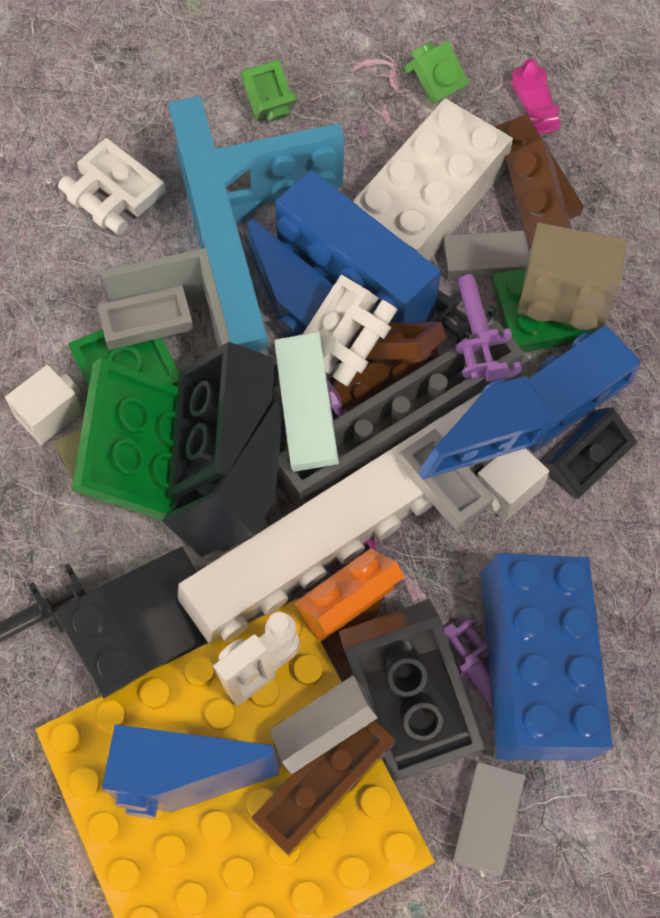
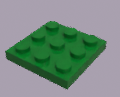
M103 357L95 361L92 365L72 491L163 520L176 500L168 497L178 387Z

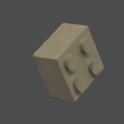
M538 223L525 269L517 314L529 316L536 321L551 320L571 324L581 330H599L606 323L620 287L627 240Z

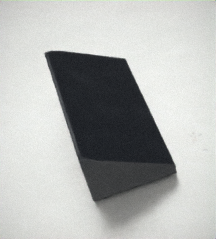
M613 407L594 410L540 462L549 470L548 475L575 499H579L637 443V440Z

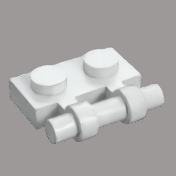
M107 138L77 162L79 172L84 175L76 182L70 176H65L58 185V188L67 195V200L78 209L84 208L93 215V221L103 229L109 228L117 235H121L128 226V222L119 216L125 208L138 217L166 192L165 184L161 179ZM99 188L109 195L104 202L93 195Z
M340 275L302 335L320 333L326 372L330 374L340 359L342 362L332 377L348 386L357 371L362 373L369 363L365 359L379 337L383 339L386 337L391 329L388 324L398 309L382 300L374 313H369L378 297L350 279ZM363 325L364 328L352 347L348 349L347 346L360 326Z
M282 612L273 613L267 620L265 625L266 633L258 638L254 634L246 641L238 639L232 642L220 653L218 657L220 661L213 665L225 692L237 707L276 677L275 671L298 653L300 640L297 635L295 622L289 615Z

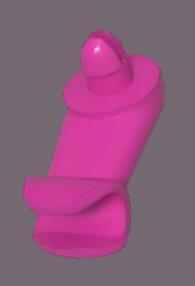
M529 58L524 62L523 66L513 71L512 86L539 134L553 132L559 129L561 125L558 114L560 107L559 104H553L547 83L546 71L539 67L534 59Z

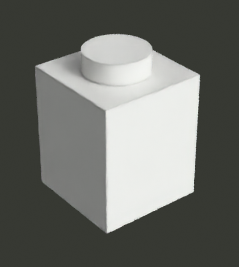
M48 364L5 396L14 417L41 446L82 414L77 399L81 392L77 385L65 373L58 376Z
M526 448L496 457L477 474V478L495 498L491 506L485 509V511L490 514L496 513L506 522L543 489L549 470Z

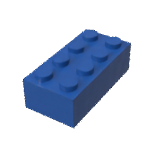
M312 169L275 201L277 239L331 284L335 285L340 275H343L378 297L369 313L373 314L380 302L384 300L398 309L389 323L429 322L434 318L441 270Z
M499 553L480 572L497 760L590 761L613 748L589 557Z

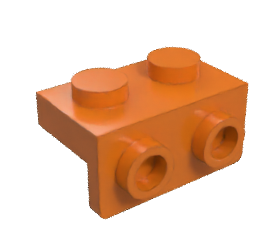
M370 548L294 603L311 632L318 640L323 641L394 589V585L405 577L396 561Z

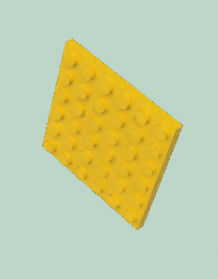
M298 598L273 612H282L293 618L300 640L298 653L275 671L276 677L238 707L225 692L213 665L220 661L218 659L220 653L232 642L238 639L246 641L254 634L258 638L266 633L265 625L267 620L273 613L263 615L249 622V626L230 641L225 642L221 637L211 645L207 643L153 670L105 700L100 696L35 729L114 918H334L435 863L382 759L290 857L251 819L292 775L280 760L270 730L342 683L320 639L318 640L311 632L294 602L299 600ZM115 724L273 745L281 764L279 776L172 813L157 811L155 819L125 814L126 809L116 806V800L102 789Z

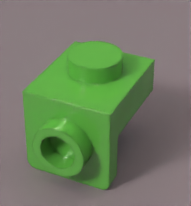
M432 41L422 45L411 52L414 59L403 66L406 73L415 70L432 104L470 84L449 41L437 47H434Z
M279 59L241 72L240 76L256 120L267 117L268 122H274L291 114L290 109L294 108L298 98L295 92H290Z

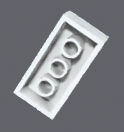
M445 98L353 202L429 261L442 246L444 236L453 233L507 169L508 165L505 156L510 154L513 138Z

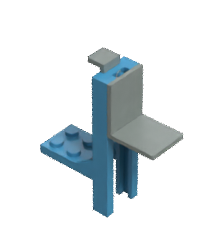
M201 96L168 102L169 113L177 144H175L176 156L201 249L103 270L101 273L108 300L112 302L182 285L188 307L203 303L207 304L218 348L229 341L270 356L267 334L237 226L265 203L275 202L311 169L333 187H343L344 134L341 125L337 123L215 149ZM250 169L251 188L227 192L226 188ZM275 355L271 357L274 358L273 377L275 378V385L280 384L277 357Z

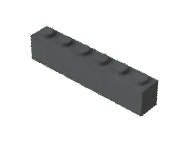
M498 321L489 326L490 330L497 329L499 335L503 334L504 328ZM512 338L503 344L489 346L493 361L498 363L507 362L508 368H512V364L515 362L522 364L524 352ZM454 347L333 421L339 464L293 472L290 464L289 449H286L279 454L277 482L296 509H298L480 392L482 393L483 389L495 380L486 381L485 376L475 380L463 377L462 371L467 367L464 354L457 353ZM483 351L473 352L476 364L486 363ZM519 374L504 379L507 381L517 379Z

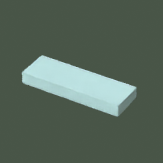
M320 333L274 340L290 464L293 472L339 464Z

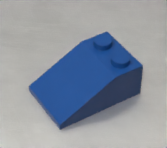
M115 724L102 789L116 800V806L126 809L125 814L155 819L157 811L172 813L279 776L281 764L273 745Z

